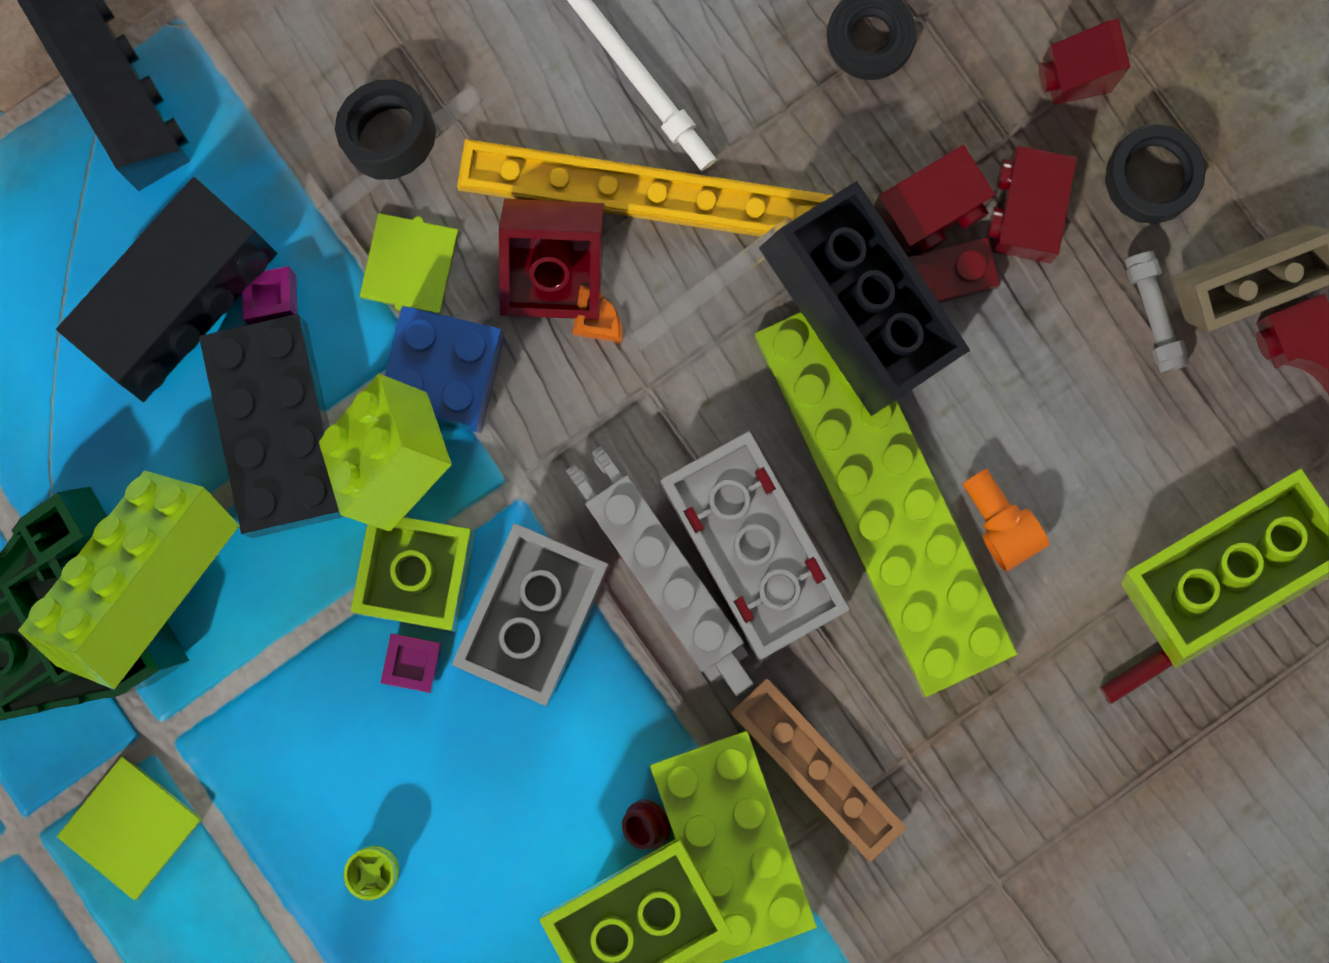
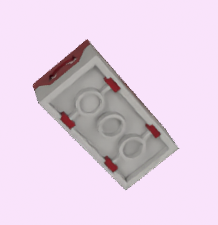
M750 431L660 480L662 491L757 661L850 610Z

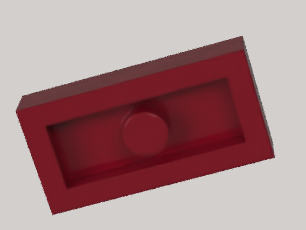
M988 237L908 257L939 303L997 289L1000 286Z

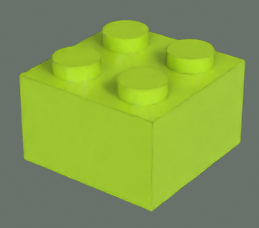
M379 373L363 391L357 394L353 403L334 425H331L325 431L319 441L340 515L389 532L452 465L427 392Z
M403 517L390 532L367 524L350 612L363 616L457 632L475 533L468 528Z

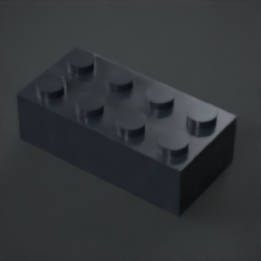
M857 181L781 227L759 247V250L871 416L970 351Z
M299 314L199 336L241 534L255 538L345 517L340 515L319 445L320 439L330 426L309 330L304 319Z

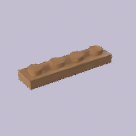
M768 678L759 684L730 712L868 862L871 863L907 829L901 820Z

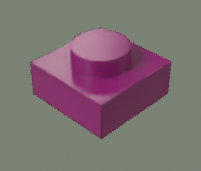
M289 266L264 271L242 292L243 320L248 325L298 314L296 274Z
M391 633L380 683L432 693L442 643Z

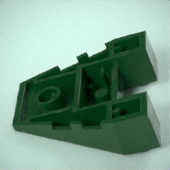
M91 487L57 492L22 516L11 530L14 533L0 552V721L98 699L121 696L154 684L190 661L166 621L114 690L57 667L18 631L29 617V612L33 605L45 597L60 578L64 566L79 554L93 536L94 529L98 523L107 517Z

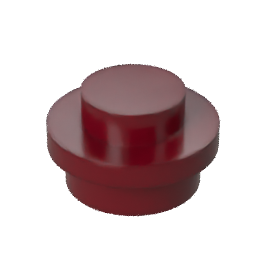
M641 799L631 804L622 820V831L625 838L637 849H657L669 840L671 826L668 816L657 803L651 800Z

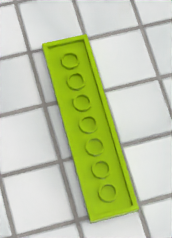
M802 312L756 332L754 338L923 696L928 697L1016 656L1017 652L897 400L871 416Z

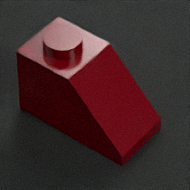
M1119 18L1108 20L1050 45L1043 57V62L1039 63V78L1044 92L1051 91L1054 105L1109 94L1129 70L1130 63Z

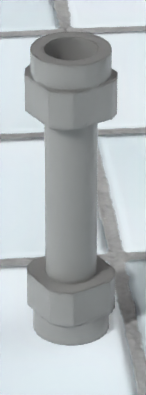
M1147 251L1125 259L1126 273L1130 285H1138L1157 348L1152 350V354L1160 374L1190 365L1184 340H1176L1156 277H1159L1162 271L1154 252Z

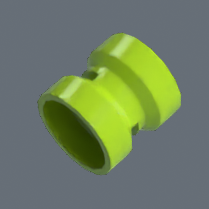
M373 845L363 848L349 857L344 866L343 878L345 886L352 895L359 899L371 901L381 898L395 887L399 879L400 866L398 859L392 851L383 846Z

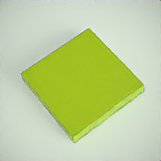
M122 756L56 837L136 901L148 889L203 819L129 758Z

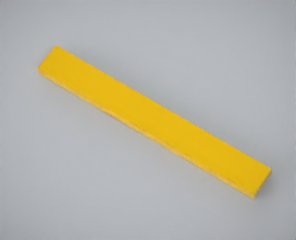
M465 139L457 183L458 191L510 199L604 203V213L764 238H770L781 227L833 196Z

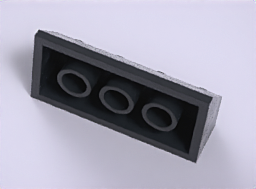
M17 0L115 168L138 191L190 162L182 149L183 146L189 143L187 137L174 117L167 121L164 119L157 105L164 102V99L151 77L148 75L141 79L132 65L140 60L125 34L116 38L108 24L109 21L115 19V16L105 0Z
M193 177L60 323L56 330L117 383L144 403L164 383L166 377L184 357L198 345L200 341L199 336L205 335L220 317L230 310L242 292L264 272L267 265L278 253L207 187Z

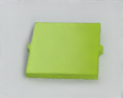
M378 213L359 297L361 299L394 305L399 312H401L402 306L441 315L459 233L458 229L425 223L420 216L410 220Z

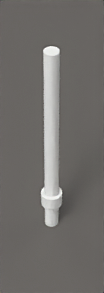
M567 0L663 122L661 129L672 143L676 144L679 142L701 171L709 168L717 159L694 131L697 125L684 109L679 111L592 0Z

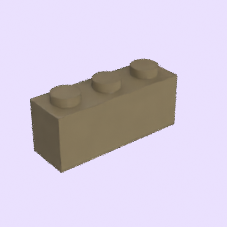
M1305 224L1172 276L1185 322L1210 332L1328 286L1329 229Z

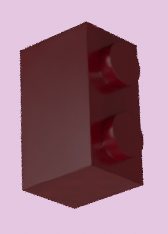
M963 144L878 195L874 207L906 255L915 249H918L922 255L943 243L947 239L943 232L960 223L963 229H966L989 214L986 207L995 197V193Z
M1017 146L1010 160L1002 159L996 188L1004 189L1001 208L993 207L987 236L995 238L992 252L1049 264L1053 262L1060 251L1077 157Z

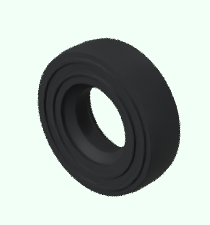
M842 0L834 9L827 27V45L835 63L847 74L863 80H878L896 73L908 61L916 41V26L913 16L902 0ZM866 17H875L882 20L890 30L889 44L883 50L875 53L865 52L858 48L852 38V29L859 20Z

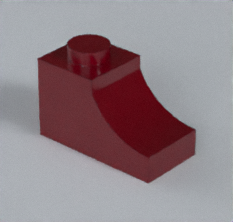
M1325 293L1270 314L1257 322L1259 331L1256 333V340L1265 359H1271L1275 369L1286 365L1304 370L1312 375L1329 395V303Z

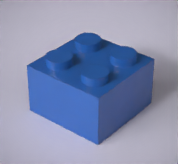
M402 306L385 376L427 392L438 424L481 434L502 351L504 335L500 328Z

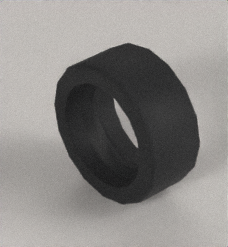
M395 79L375 80L357 88L345 99L337 112L334 129L338 144L350 162L361 174L376 180H392L413 172L425 162L434 147L436 135L432 114L421 96L410 85ZM389 109H405L411 114L412 122L404 138L394 146L381 151H367L360 145L361 132L367 122L378 113Z
M1152 124L1134 130L1115 148L1107 163L1105 184L1110 200L1122 214L1137 222L1159 224L1175 219L1196 201L1204 186L1206 165L1201 149L1188 134L1173 126ZM1149 146L1163 147L1172 152L1181 162L1184 170L1183 185L1178 194L1172 199L1161 203L1147 202L1136 196L1129 187L1126 178L1127 164L1132 155L1140 149Z

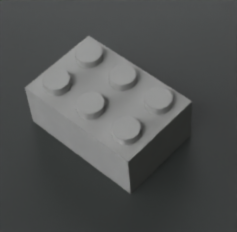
M514 523L451 665L544 706H549L608 572L609 565Z

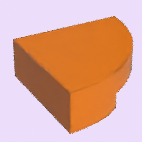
M580 285L577 302L579 308H587L590 295V287ZM601 293L599 320L585 319V316L578 315L574 320L572 334L573 336L622 343V326L619 316H617L618 314H616L617 312L613 305Z

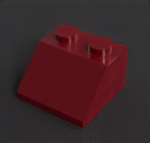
M504 199L499 223L500 315L571 319L582 315L585 316V319L599 320L604 203ZM580 285L590 287L587 308H579L577 306Z

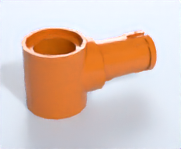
M984 469L963 483L966 492L986 521L983 524L986 530L982 534L983 540L995 561L1005 572H1009L1050 546L1045 531L1031 511L1027 508L1020 510L1017 504L1011 506L988 469Z

